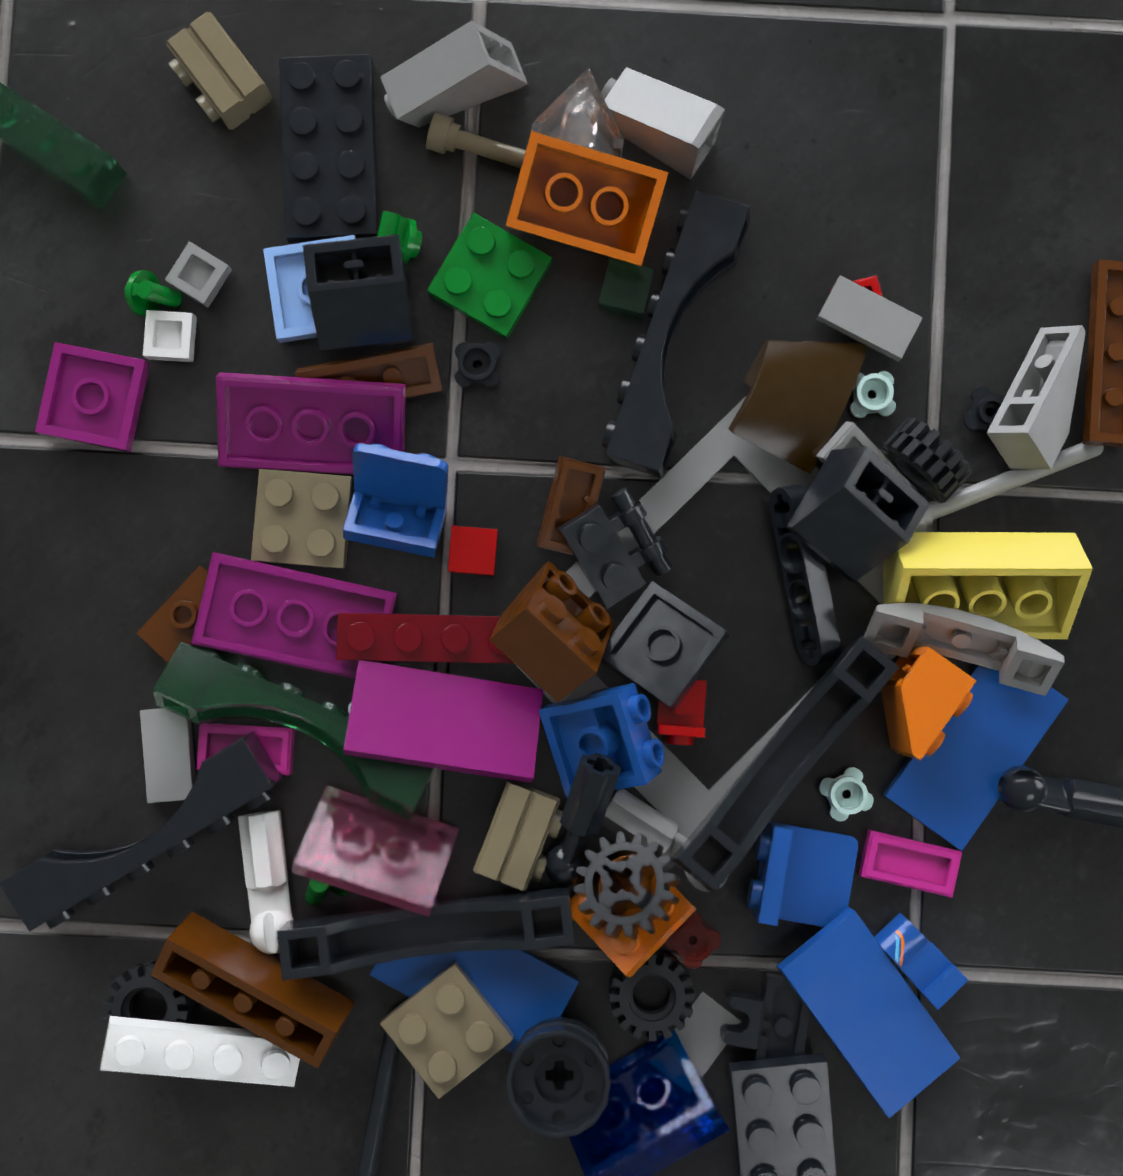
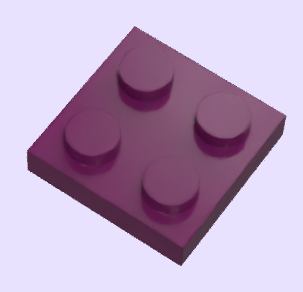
M54 342L35 432L45 436L131 453L150 363L143 359Z

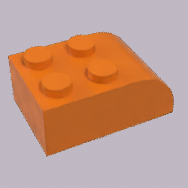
M531 131L506 227L641 266L669 172Z

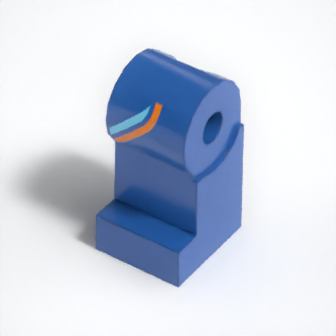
M900 912L874 936L887 956L937 1010L968 981L961 971Z

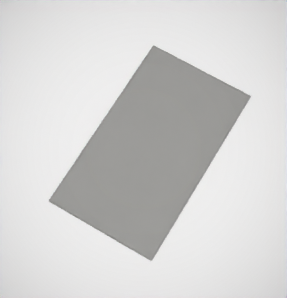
M703 991L692 1004L693 1013L690 1018H685L684 1028L681 1031L675 1028L672 1031V1037L664 1041L649 1061L688 1093L694 1089L727 1045L721 1040L720 1027L723 1024H738L742 1022Z

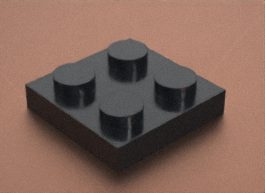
M652 581L609 638L601 660L674 711L729 638V634L725 629Z

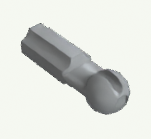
M617 789L612 795L602 825L615 834L623 831L629 837L630 842L633 841L637 832L642 833L647 838V846L656 840L664 847L660 857L669 855L672 858L687 840L686 837L679 833L677 823L624 789ZM684 870L687 881L694 888L703 892L710 891ZM728 877L726 878V880L722 883V885H721L719 888H721V887L725 884V882L727 881Z

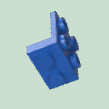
M356 444L352 454L354 494L343 527V539L435 558L447 512L448 464L430 454L420 453L416 455L392 450L381 444Z
M769 821L765 826V832H761L756 841L755 860L759 861L757 879H751L747 893V907L751 908V914L757 922L777 926L778 919L825 927L845 911L849 906L858 852L857 840L850 835Z

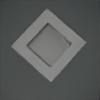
M189 241L165 278V281L208 308L232 269L223 261Z

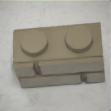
M205 12L190 23L189 28L182 29L167 40L166 46L175 58L168 63L185 87L192 82L202 94L195 100L212 123L220 118L229 130H233L246 121L252 113L255 114L271 102L273 97L266 84L211 12Z
M508 780L473 871L521 891L527 890L530 880L539 883L547 864L546 855L541 854L547 836L556 839L562 825L560 819L563 811L558 810L560 798L515 780Z

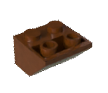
M548 561L502 613L489 640L554 700L559 702L597 673L615 622L610 618L602 605L593 602L577 587L569 574L560 571Z

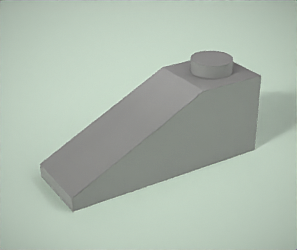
M1082 325L1040 328L995 415L987 434L1010 469H1052L1070 431L1086 334Z

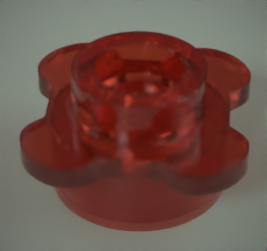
M694 911L665 943L670 950H676L688 968L696 969L702 965L703 960L710 955L712 950L720 947L721 936L716 930H710L702 922V916ZM691 936L697 937V942L695 944L689 943V938Z

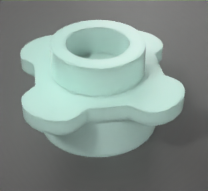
M881 371L866 376L859 373L852 390L853 403L850 405V412L853 416L863 418L867 414L879 413L881 416L886 417L894 412L896 408V403L892 400L894 395V378L889 372ZM871 390L876 393L874 399L868 397V392Z
M848 767L843 775L834 779L826 777L820 782L819 791L827 797L831 806L829 813L837 821H845L849 814H856L861 810L867 811L873 805V796L868 793L865 784L862 782L863 773L855 767ZM844 790L850 791L849 798H843L842 792Z

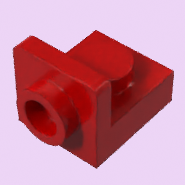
M697 680L674 711L660 701H657L655 732L666 735L665 743L693 745L694 737L705 738L704 714L707 680Z

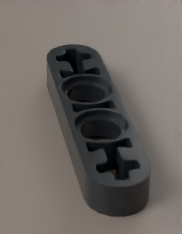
M792 484L774 489L770 495L769 507L797 649L802 660L807 665L816 666L837 659L841 649L824 559L786 528L808 491L802 484ZM808 593H809V596H810V599H811V604H810L809 599H808Z

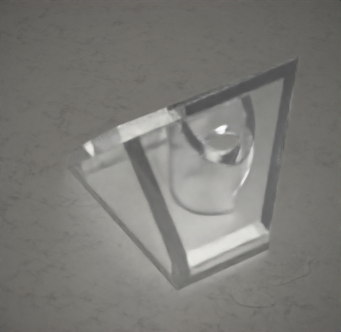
M587 68L533 121L531 131L622 158L624 139L589 68Z

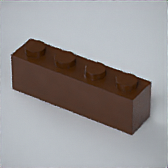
M193 911L166 939L151 973L152 977L317 1069L337 1039L355 1004V1001L311 977L282 980L279 959L270 954L263 953L254 945Z

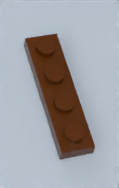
M1099 259L1092 265L1083 444L1123 448V261Z

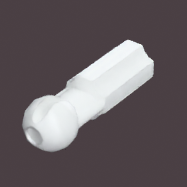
M280 810L238 816L251 917L249 935L253 945L266 954L279 953L277 931L287 921L294 920L291 913Z

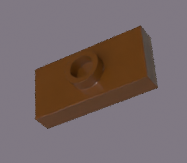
M559 456L536 543L538 547L573 555L557 528L597 504L606 472L605 467Z
M199 566L136 633L169 665H174L193 645L191 643L208 570L204 566Z

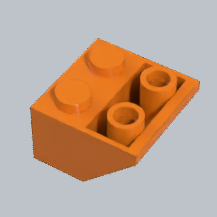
M929 646L912 647L908 658L899 656L895 662L899 666L898 670L881 689L890 748L897 754L920 761L924 755L929 757L940 747L946 735L942 729L952 715L958 717L968 707L973 698V694L969 691L976 683L974 678Z

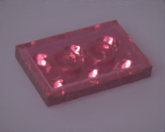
M326 785L293 861L292 873L429 917L459 828Z

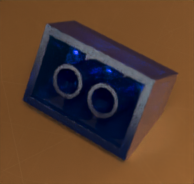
M675 1029L671 1031L672 1037L665 1039L664 1035L657 1038V1041L648 1043L610 1066L611 1085L606 1107L593 1125L580 1134L568 1136L585 1176H652L730 1130L708 1086Z

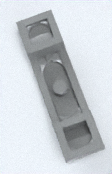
M920 603L877 605L863 636L878 650L908 658L912 647L929 646L940 655L999 671L1000 684L1043 696L1047 695L1065 663L1063 655L1015 628L977 614L937 605Z

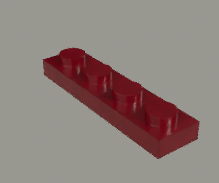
M338 613L337 660L514 663L489 640L500 616Z

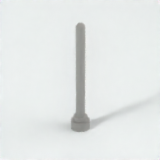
M1082 442L1061 450L1052 469H1012L954 492L945 503H938L937 500L930 501V505L915 532H926V528L932 526L935 519L1099 456L1103 452L1104 446L1087 445Z

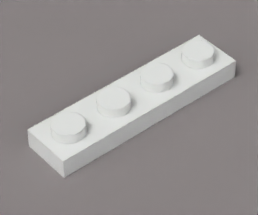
M110 1016L100 1070L294 1087L300 1059L247 1029Z

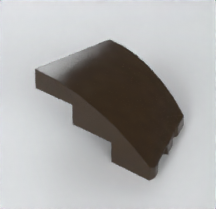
M766 340L743 379L751 389L728 429L733 434L811 474L819 460L816 455L829 442L846 407L868 346L859 341L832 343L822 341L789 342L788 340Z

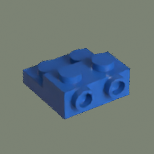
M635 683L597 690L586 697L547 704L538 710L566 798L569 796L582 754H602L610 757L616 765L621 767L614 790L647 785L662 772L661 766H663L665 760L664 748L658 739H652L647 725L651 717L650 703L644 694H638Z

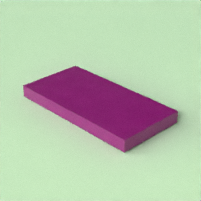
M223 372L216 375L219 467L353 475L352 454L356 444H381L392 450L405 452L406 384Z
M212 552L191 644L355 679L358 660H337L338 613L392 614L397 593ZM364 660V661H370V662L381 663V661Z
M358 660L343 755L531 783L534 779L540 725L538 710L542 707L543 689Z

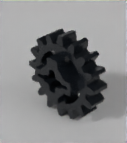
M623 831L617 833L616 844L613 845L604 837L600 838L602 851L596 854L587 849L585 855L591 861L589 867H577L576 872L585 878V883L575 886L574 892L587 898L578 906L580 912L585 915L594 913L590 924L598 930L607 924L606 934L616 939L620 935L622 928L626 937L631 940H637L639 927H642L651 935L654 934L655 926L653 920L658 917L666 922L670 919V916L664 910L666 903L678 904L679 899L670 892V887L681 884V880L676 874L667 872L676 864L669 855L660 857L664 847L656 840L647 846V838L639 832L636 833L633 841L630 842L629 837ZM631 855L626 861L612 862L621 856ZM618 874L623 879L627 878L634 885L633 888L640 893V896L637 897L631 892H626L621 886V882L615 878V875ZM656 874L657 884L656 891L653 896L651 879ZM602 876L603 891L599 895L598 887L600 877ZM629 909H642L641 912L632 916H618H623Z

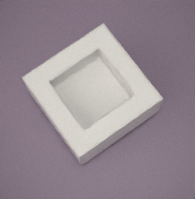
M146 310L143 356L148 360L193 362L197 317L193 313Z

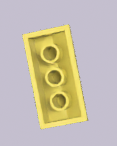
M914 532L905 546L884 561L883 604L920 603L948 607L995 620L1035 639H1068L1093 568L1075 533Z

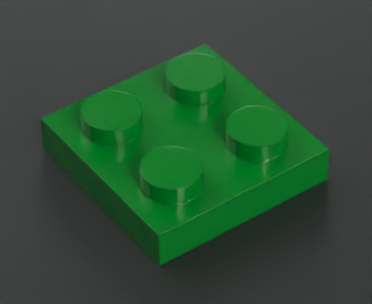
M473 212L427 292L431 297L507 340L553 262L552 257Z

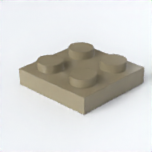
M259 469L251 561L346 569L348 540L343 539V527L352 501L354 478L341 475Z
M454 961L380 1022V1025L438 1099L514 1039L512 1031L457 961Z

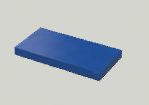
M974 664L968 673L969 676L976 680V683L969 691L973 694V698L965 711L958 717L952 715L942 729L946 735L940 747L931 756L924 755L921 761L908 757L882 795L956 849L962 851L1000 798L998 783L1003 773L1013 766H1022L1068 702L1069 699L1051 687L1047 695L1043 696L1003 685L999 682V671Z
M415 890L407 906L436 903L438 901ZM528 950L462 951L404 958L377 963L370 973V976L410 997L454 961H457L514 1034V1039L503 1048L512 1054L525 1031L541 1020L556 1018L562 1015L579 983V978Z
M848 907L777 965L779 971L876 1105L888 1118H891L960 1059L957 1052L854 909Z

